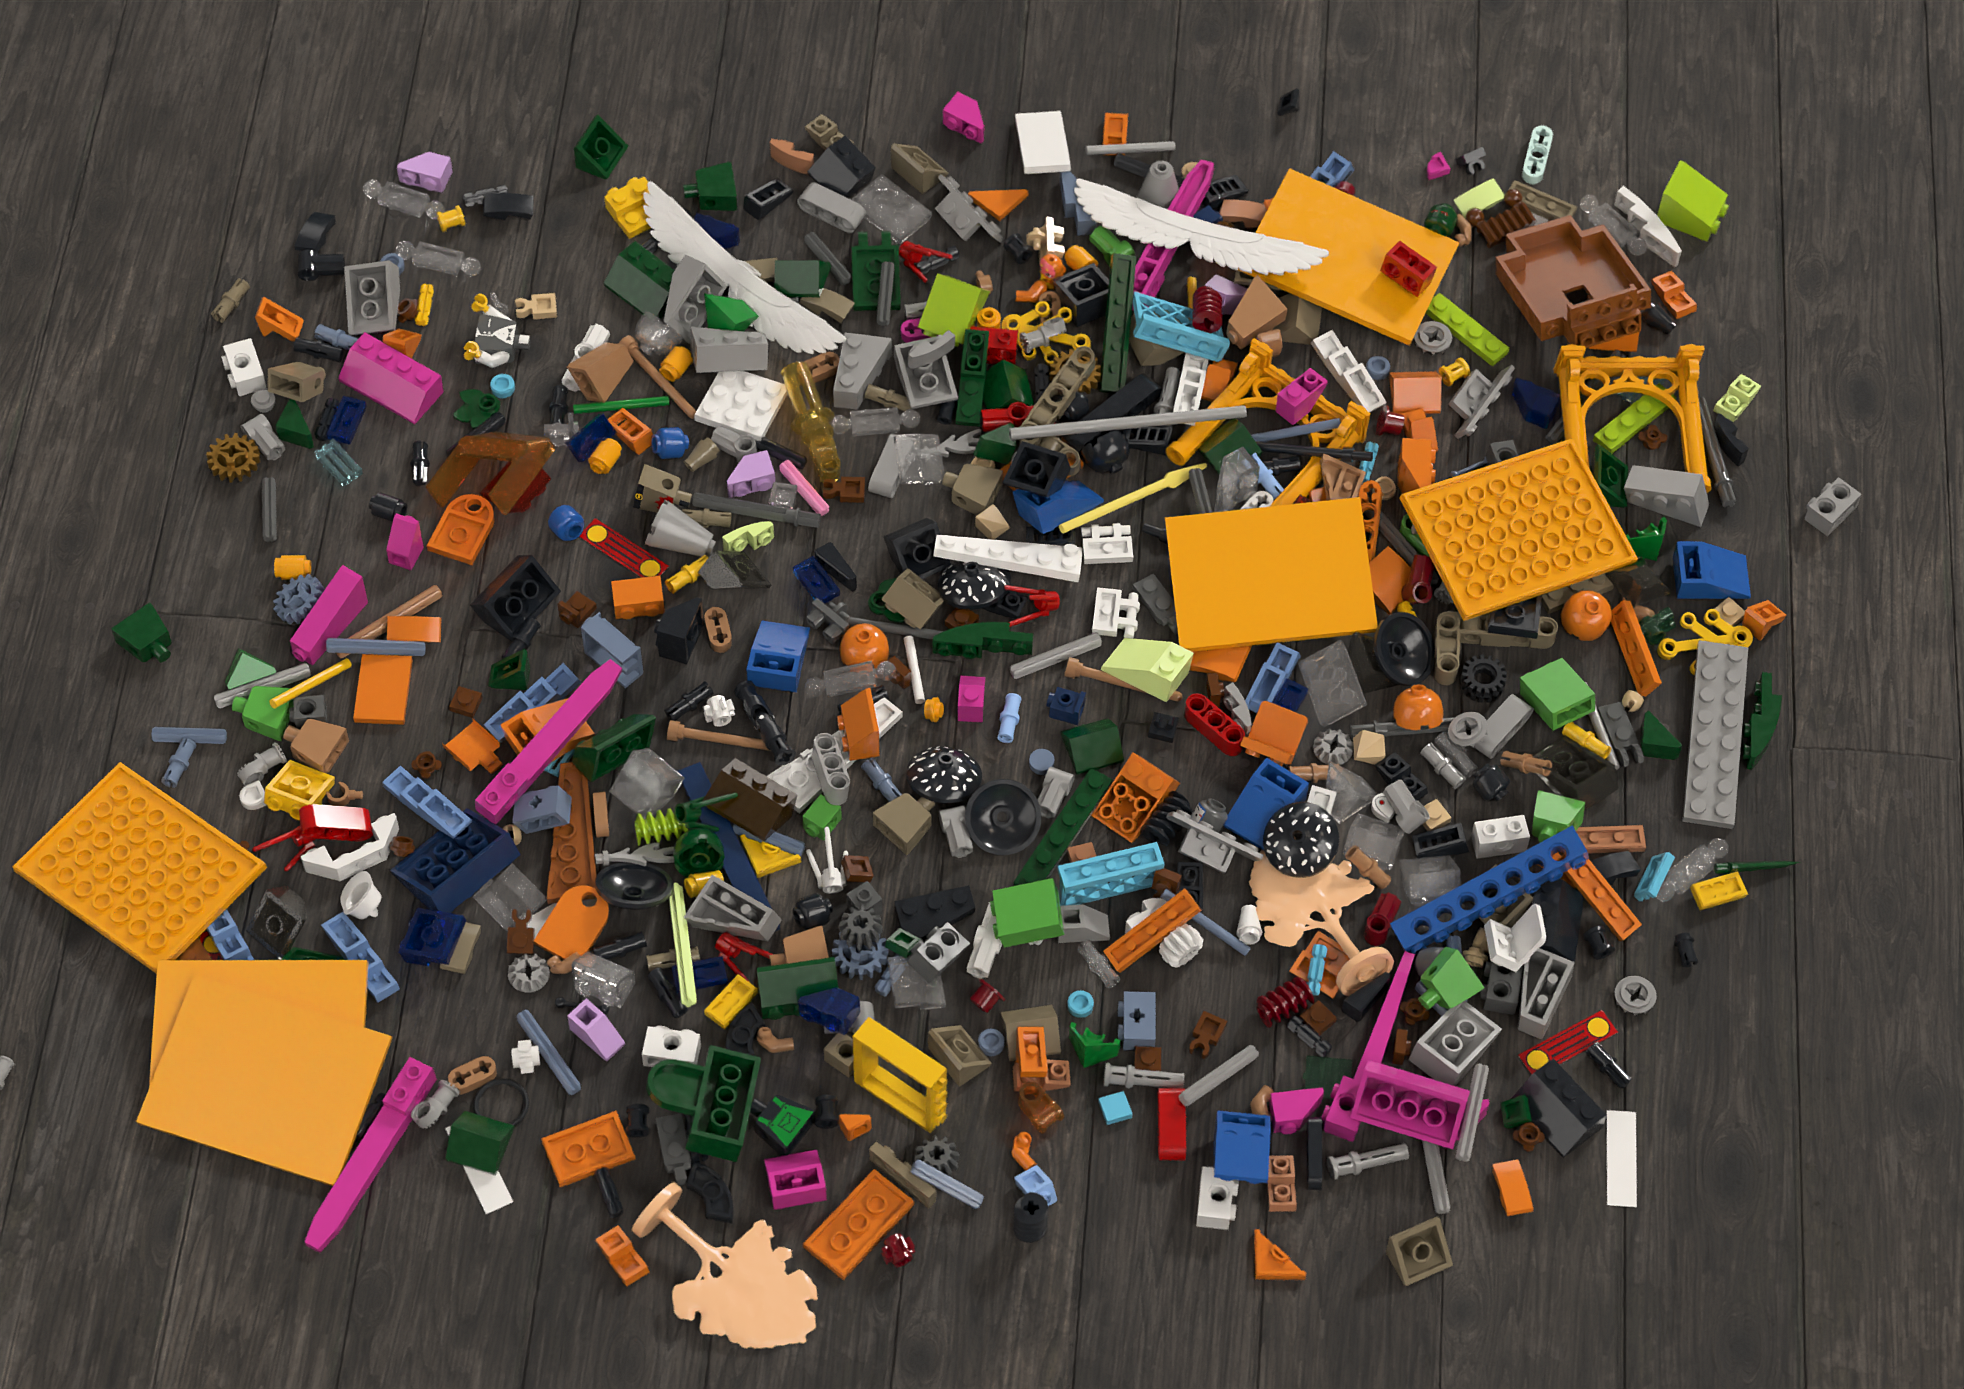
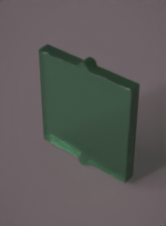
M1306 1056V1073L1303 1074L1305 1089L1323 1088V1098L1332 1099L1330 1096L1335 1083H1341L1343 1076L1354 1079L1352 1077V1060Z

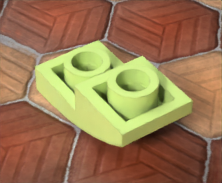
M1493 178L1454 199V203L1466 219L1468 210L1472 208H1479L1482 211L1484 209L1488 210L1504 200V194Z
M1740 374L1729 386L1727 393L1716 403L1713 411L1718 414L1721 413L1725 418L1734 422L1758 393L1761 385Z
M772 522L746 525L722 537L723 550L728 556H731L735 552L742 551L748 544L754 550L769 544L774 538Z

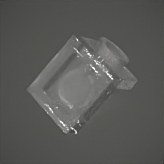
M568 413V424L553 423L544 425L546 446L575 445V436L579 435V422L574 421L573 413Z

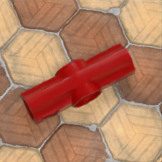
M1015 402L1008 408L981 410L983 432L993 431L1010 422L1014 425V428L1021 427L1034 406H1026L1024 403Z

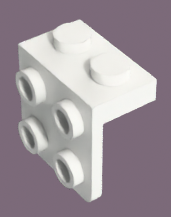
M1533 904L1512 928L1492 919H1489L1484 925L1490 960L1498 966L1506 967L1515 972L1523 964H1526L1531 955L1539 947H1542L1546 941L1541 907L1537 904Z

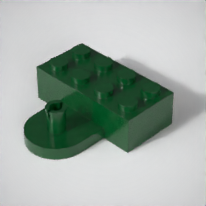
M710 1045L703 1066L675 1059L663 1060L653 1066L646 1082L647 1093L651 1100L661 1108L692 1116L685 1150L737 1162L744 1142L761 1058Z

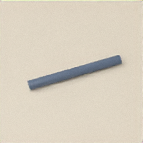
M1331 419L1253 434L1251 436L1256 442L1273 441L1336 429L1339 427L1341 419Z
M1165 889L1160 897L1168 902L1175 894ZM1199 912L1191 918L1242 955L1246 956L1249 952L1250 947L1202 913Z

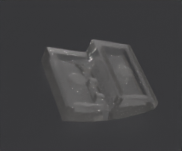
M935 434L895 435L894 445L900 483L921 482L922 485L942 483L945 473L939 436Z
M513 863L495 881L490 879L473 896L506 931H508V927H515L516 925L512 919L513 909L518 910L517 917L523 920L527 916V910H531L533 914L547 901V897Z
M902 956L888 957L887 963L895 1008L920 1006V1010L946 1007L941 974L929 984L908 963L911 956L907 959Z

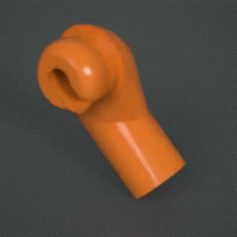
M1037 280L1028 291L1016 290V302H1038L1040 295L1047 292V284L1043 280Z
M1021 1132L1013 1141L1011 1154L1026 1171L1037 1164L1028 1155L1032 1138L1030 1134Z

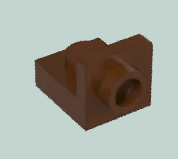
M578 591L566 603L561 600L557 604L560 619L564 623L572 624L577 628L597 609L594 601Z

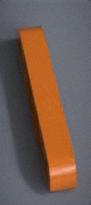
M1372 480L1366 481L1360 486L1358 496L1361 501L1362 514L1366 510H1373L1375 512L1372 519H1363L1365 532L1372 534L1371 539L1366 542L1369 562L1375 558L1383 492L1379 483ZM1370 489L1375 490V493L1372 494L1371 498L1372 503H1369V497L1367 495V493L1370 492Z

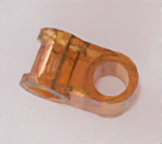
M1028 1081L1023 1083L1019 1090L1018 1105L1031 1120L1034 1127L1041 1134H1044L1049 1126L1057 1120L1062 1121L1065 1118L1064 1113L1037 1082ZM1032 1094L1036 1096V1099L1028 1100L1024 1096Z

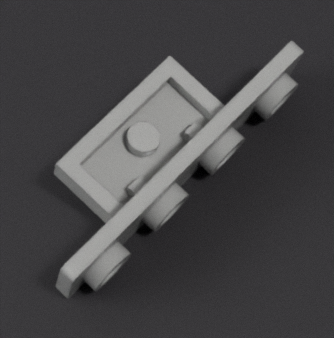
M940 174L938 179L950 190V193L935 208L937 212L965 241L982 225L993 238L1001 243L1004 240L999 234L1001 229L994 222L991 221L989 223L985 219L987 214L979 206L975 208L971 204L974 200L965 191L961 193L957 189L960 185L951 176L947 179Z
M1513 365L1500 371L1492 383L1477 369L1470 373L1448 404L1465 419L1454 435L1457 439L1464 435L1468 437L1476 430L1478 419L1481 420L1488 413V405L1497 400L1501 394L1499 392L1500 388L1506 386L1512 379L1510 374L1515 369Z
M1177 810L1167 814V819L1188 829L1178 852L1222 874L1226 873L1235 852L1253 861H1260L1264 856L1258 852L1259 849L1249 843L1242 845L1236 842V837L1229 833L1222 832L1220 834L1213 831L1212 825L1204 821L1197 823L1191 820V815L1184 811Z

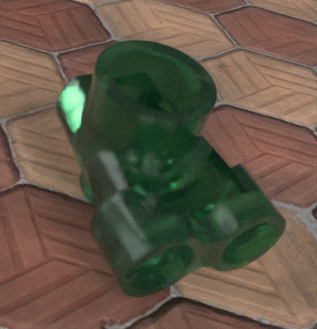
M1668 606L1658 611V614L1653 617L1646 616L1639 622L1644 638L1650 645L1659 644L1665 639L1667 632L1676 628L1674 614Z

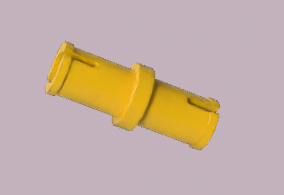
M702 555L701 558L690 565H684L681 567L680 572L666 579L665 585L674 594L688 583L692 584L697 581V577L712 569L713 564L706 555Z
M1574 722L1564 726L1562 734L1579 744L1578 747L1580 749L1588 750L1601 761L1609 756L1612 748L1595 738L1594 733L1591 731L1586 732L1574 724Z

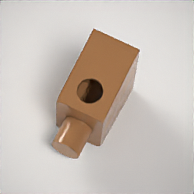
M314 719L306 720L301 729L289 725L284 733V739L292 742L290 748L293 757L297 761L326 774L329 773L349 742L346 728Z
M818 926L784 938V953L769 955L771 966L829 958L823 927Z

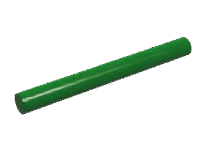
M669 396L607 401L605 403L575 404L573 409L574 414L614 411L622 408L636 409L668 406Z

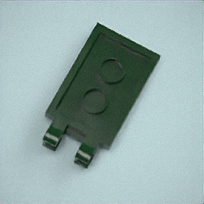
M881 231L882 245L868 246V233L858 232V246H852L854 311L878 310L881 266L883 262L894 263L891 310H901L898 245H891V231Z

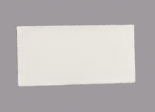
M1061 111L1015 114L1024 174L1071 171Z

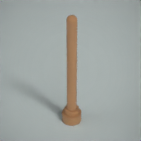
M630 335L624 337L619 344L624 345L628 349L630 356L689 418L695 419L696 410L639 351L638 342Z
M1070 657L1065 671L1066 677L1074 679L1075 677L1085 676L1147 693L1104 671L1083 666L1084 663H1080L1079 659ZM1174 691L1169 700L1181 701L1182 694Z
M670 720L667 740L678 741V739L683 740L684 737L768 750L762 739L685 728V725H682L679 721Z

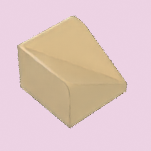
M994 504L976 516L975 527L988 539L995 540L1010 528Z
M1362 730L1353 738L1354 760L1375 765L1384 759V735Z

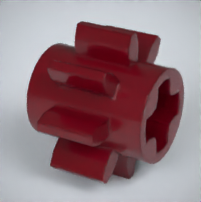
M897 1233L885 1239V1247L881 1248V1254L886 1264L893 1262L895 1267H902L912 1261L915 1246L910 1236L904 1239L901 1233Z

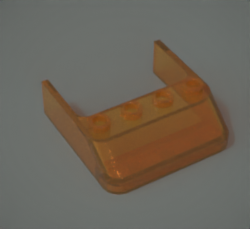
M503 432L465 436L459 440L456 448L425 488L440 507H444L480 459L509 461L512 464L488 494L503 515H507L553 454L555 446L548 437Z

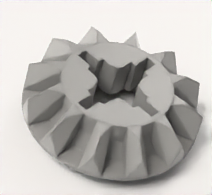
M1428 321L1419 326L1414 340L1416 341V347L1422 348L1423 353L1428 351L1433 355L1436 352L1443 354L1444 350L1450 347L1452 334L1444 324ZM1437 334V339L1429 342V338Z
M1462 713L1450 723L1448 728L1449 738L1454 745H1460L1463 749L1469 745L1474 747L1478 741L1483 742L1484 735L1488 734V723L1479 713ZM1466 725H1469V727H1471V735H1467Z
M1329 728L1327 731L1319 733L1318 737L1314 740L1313 749L1316 757L1323 763L1341 765L1351 758L1353 742L1349 734L1342 733L1340 729L1335 731ZM1336 740L1337 747L1335 748V750H1333L1332 753H1330L1331 749L1329 744H1332Z
M525 953L522 957H515L508 970L509 982L515 989L521 992H534L541 989L547 983L550 975L545 959L538 957L536 953L534 955H527ZM527 965L533 970L531 980L528 979L526 973H523Z
M1625 977L1615 988L1614 996L1617 1005L1623 1008L1624 1013L1628 1011L1634 1015L1638 1013L1646 1014L1648 1010L1653 1008L1656 1002L1654 986L1643 977ZM1640 990V999H1635V1001L1631 1002V994Z

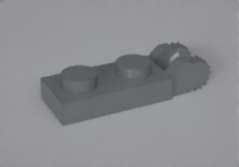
M1622 701L1598 707L1597 710L1621 766L1627 767L1629 765L1627 750H1631L1638 764L1643 763L1644 756L1622 705Z

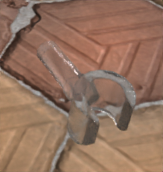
M491 293L490 297L495 309L499 312H505L508 317L507 305L500 303L496 294Z

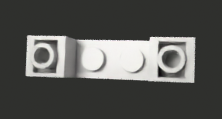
M395 813L382 816L371 823L376 839L375 842L366 843L354 852L342 854L334 861H332L325 846L310 849L301 856L305 871L314 875L342 881L387 860L390 853L389 844L399 831Z

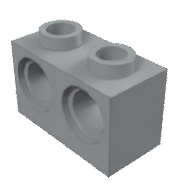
M1839 477L1832 484L1827 483L1822 489L1821 495L1818 498L1813 497L1806 506L1807 513L1804 520L1826 536L1857 508L1862 495Z

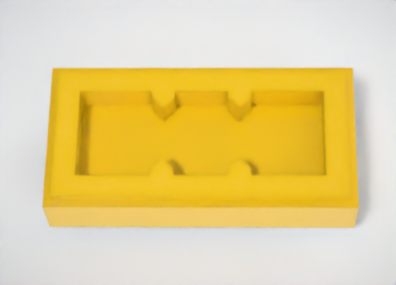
M1738 871L1698 882L1690 887L1699 910L1745 898L1748 895Z
M738 974L704 1010V1014L725 1029L735 1016L758 994V988Z

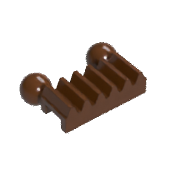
M1508 190L1504 195V202L1512 208L1505 210L1503 214H1497L1495 218L1491 217L1487 222L1484 221V213L1479 208H1472L1466 213V220L1471 226H1476L1478 234L1482 233L1487 240L1486 246L1488 249L1505 241L1506 234L1535 226L1537 220L1526 204L1522 202V194L1519 190Z

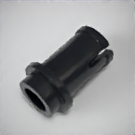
M958 400L941 403L936 418L939 423L944 425L951 424L955 407L958 406Z
M1681 933L1675 936L1674 946L1678 948L1682 967H1691V962H1693V965L1698 964L1693 947L1694 938L1690 936V933Z

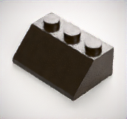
M735 758L720 771L703 801L737 793L738 797L705 807L765 841L792 817L798 795Z

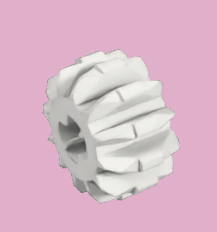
M1184 924L1181 927H1177L1164 938V941L1160 944L1159 953L1166 963L1177 968L1185 965L1198 954V951L1203 946V939L1196 929Z

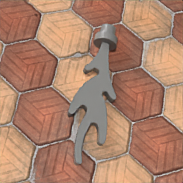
M981 429L971 431L954 441L955 435H951L943 443L927 450L925 447H920L918 451L913 452L914 460H922L924 462L928 461V456L948 457V451L959 454L974 453L976 447L971 445H977L979 438L974 437L981 435Z
M651 843L638 848L632 854H629L630 848L613 854H608L606 850L602 851L601 854H595V864L609 866V862H629L646 866L647 861L674 863V856H666L673 854L674 847L659 849L660 843Z

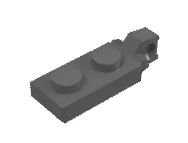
M1154 573L1134 583L1133 591L1138 594L1139 599L1159 625H1168L1172 632L1177 635L1174 600Z
M682 1113L655 1118L665 1170H667V1173L674 1172L678 1186L686 1185L687 1177L685 1170L691 1169L692 1164L690 1152L685 1150L687 1139Z

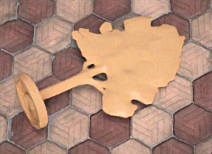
M1260 851L1264 856L1262 860L1254 861L1249 885L1252 888V895L1258 898L1255 903L1259 920L1273 921L1275 923L1274 926L1264 927L1265 939L1270 943L1292 947L1297 944L1304 931L1323 928L1331 933L1350 958L1343 965L1336 979L1339 990L1348 997L1383 973H1390L1394 960L1387 949L1372 947L1359 952L1339 923L1343 906L1350 905V903L1360 899L1365 894H1370L1374 890V886L1369 884L1370 880L1362 877L1357 880L1345 876L1351 872L1350 861L1343 860L1339 865L1331 863L1325 870L1311 877L1295 878L1279 872L1269 862L1265 851ZM1333 908L1335 910V914H1332L1330 912V909ZM1318 911L1325 921H1314L1310 918V914Z
M675 1182L665 1187L644 1209L635 1222L632 1231L642 1238L663 1221L700 1256L702 1267L696 1279L686 1281L683 1284H677L672 1291L674 1313L678 1318L692 1321L695 1312L699 1311L701 1313L699 1327L701 1333L718 1334L720 1336L726 1334L732 1343H738L744 1348L762 1349L789 1343H805L807 1341L805 1339L806 1334L813 1331L816 1327L815 1315L808 1310L805 1301L818 1299L816 1286L802 1270H797L789 1275L785 1273L786 1265L784 1261L792 1257L791 1249L777 1247L772 1251L770 1237L774 1236L772 1227L767 1226L765 1220H759L754 1223L753 1228L735 1242L732 1248L723 1246L713 1247L671 1212V1209L682 1194L681 1187ZM721 1254H728L729 1258L725 1259ZM711 1261L722 1270V1275L718 1278H713L710 1273Z

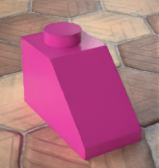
M960 677L958 721L983 722L985 677Z
M1323 1088L1271 1093L1269 1109L1272 1114L1271 1120L1274 1133L1292 1134L1300 1130L1307 1122V1118L1311 1117L1321 1105L1324 1094Z

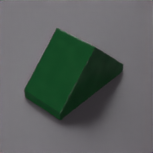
M289 399L276 424L278 438L308 449L314 448L311 432L296 401Z
M1010 422L980 436L973 455L978 458L1009 464L1016 448V440H1010L1009 428H1014V425Z
M522 649L492 664L489 687L527 690L530 675L527 650Z
M1649 710L1645 712L1640 735V747L1643 756L1676 760L1679 757L1682 744Z

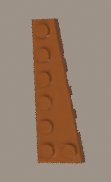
M572 762L560 764L558 786L568 793L572 800L570 823L554 827L547 890L548 904L558 903L561 896L567 890L576 886H591L596 889L597 875L588 779ZM587 895L583 898V900L597 899L593 895Z

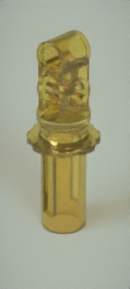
M806 362L791 363L781 371L796 415L790 425L791 429L795 434L801 435L802 443L808 446L819 479L823 483L824 479H833L837 482L840 479L841 462L833 439L834 429L831 425L835 419V414L830 408L823 407L808 364ZM799 386H803L810 406L809 410L806 409ZM830 467V468H833L834 470H833V471H827V470H825V469Z

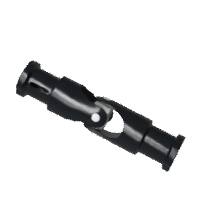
M752 681L739 683L734 690V694L743 702V709L755 729L761 732L762 741L766 748L774 754L775 763L777 765L789 764L796 756V752L786 742L787 737L776 724L763 697L756 693V687Z

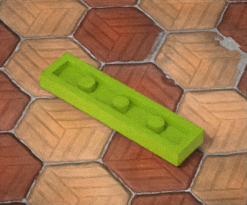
M1441 293L1432 299L1426 314L1434 321L1447 326L1453 336L1492 367L1508 354L1509 347Z
M1660 383L1656 385L1659 389L1666 390ZM1643 395L1594 435L1593 441L1612 454L1669 407L1654 397Z

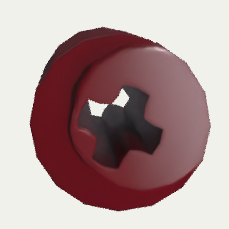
M1206 285L1199 287L1193 294L1192 326L1195 329L1214 333L1222 326V297L1217 291Z
M1294 977L1291 982H1285L1283 987L1278 986L1274 991L1266 992L1265 996L1257 997L1256 1008L1263 1023L1268 1028H1271L1272 1018L1278 1024L1281 1022L1279 1014H1282L1287 1019L1290 1017L1289 1009L1294 1014H1297V1005L1299 1004L1301 1008L1306 1009V1000L1314 1004V997L1308 984L1302 978Z

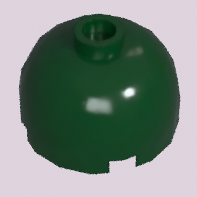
M691 829L684 832L676 841L673 851L675 868L680 874L689 878L690 874L722 869L725 858L724 847L715 833L708 829Z

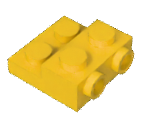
M636 177L631 178L626 186L620 189L612 188L604 196L605 208L629 239L651 228L646 221V218L650 217L643 208L644 205L648 206L644 201V192L649 193L647 188L648 181L645 177L640 179Z
M289 760L265 787L264 803L273 811L280 809L290 813L292 818L300 820L299 809L309 804L322 805V798L326 795V791L328 792L333 787L335 777Z

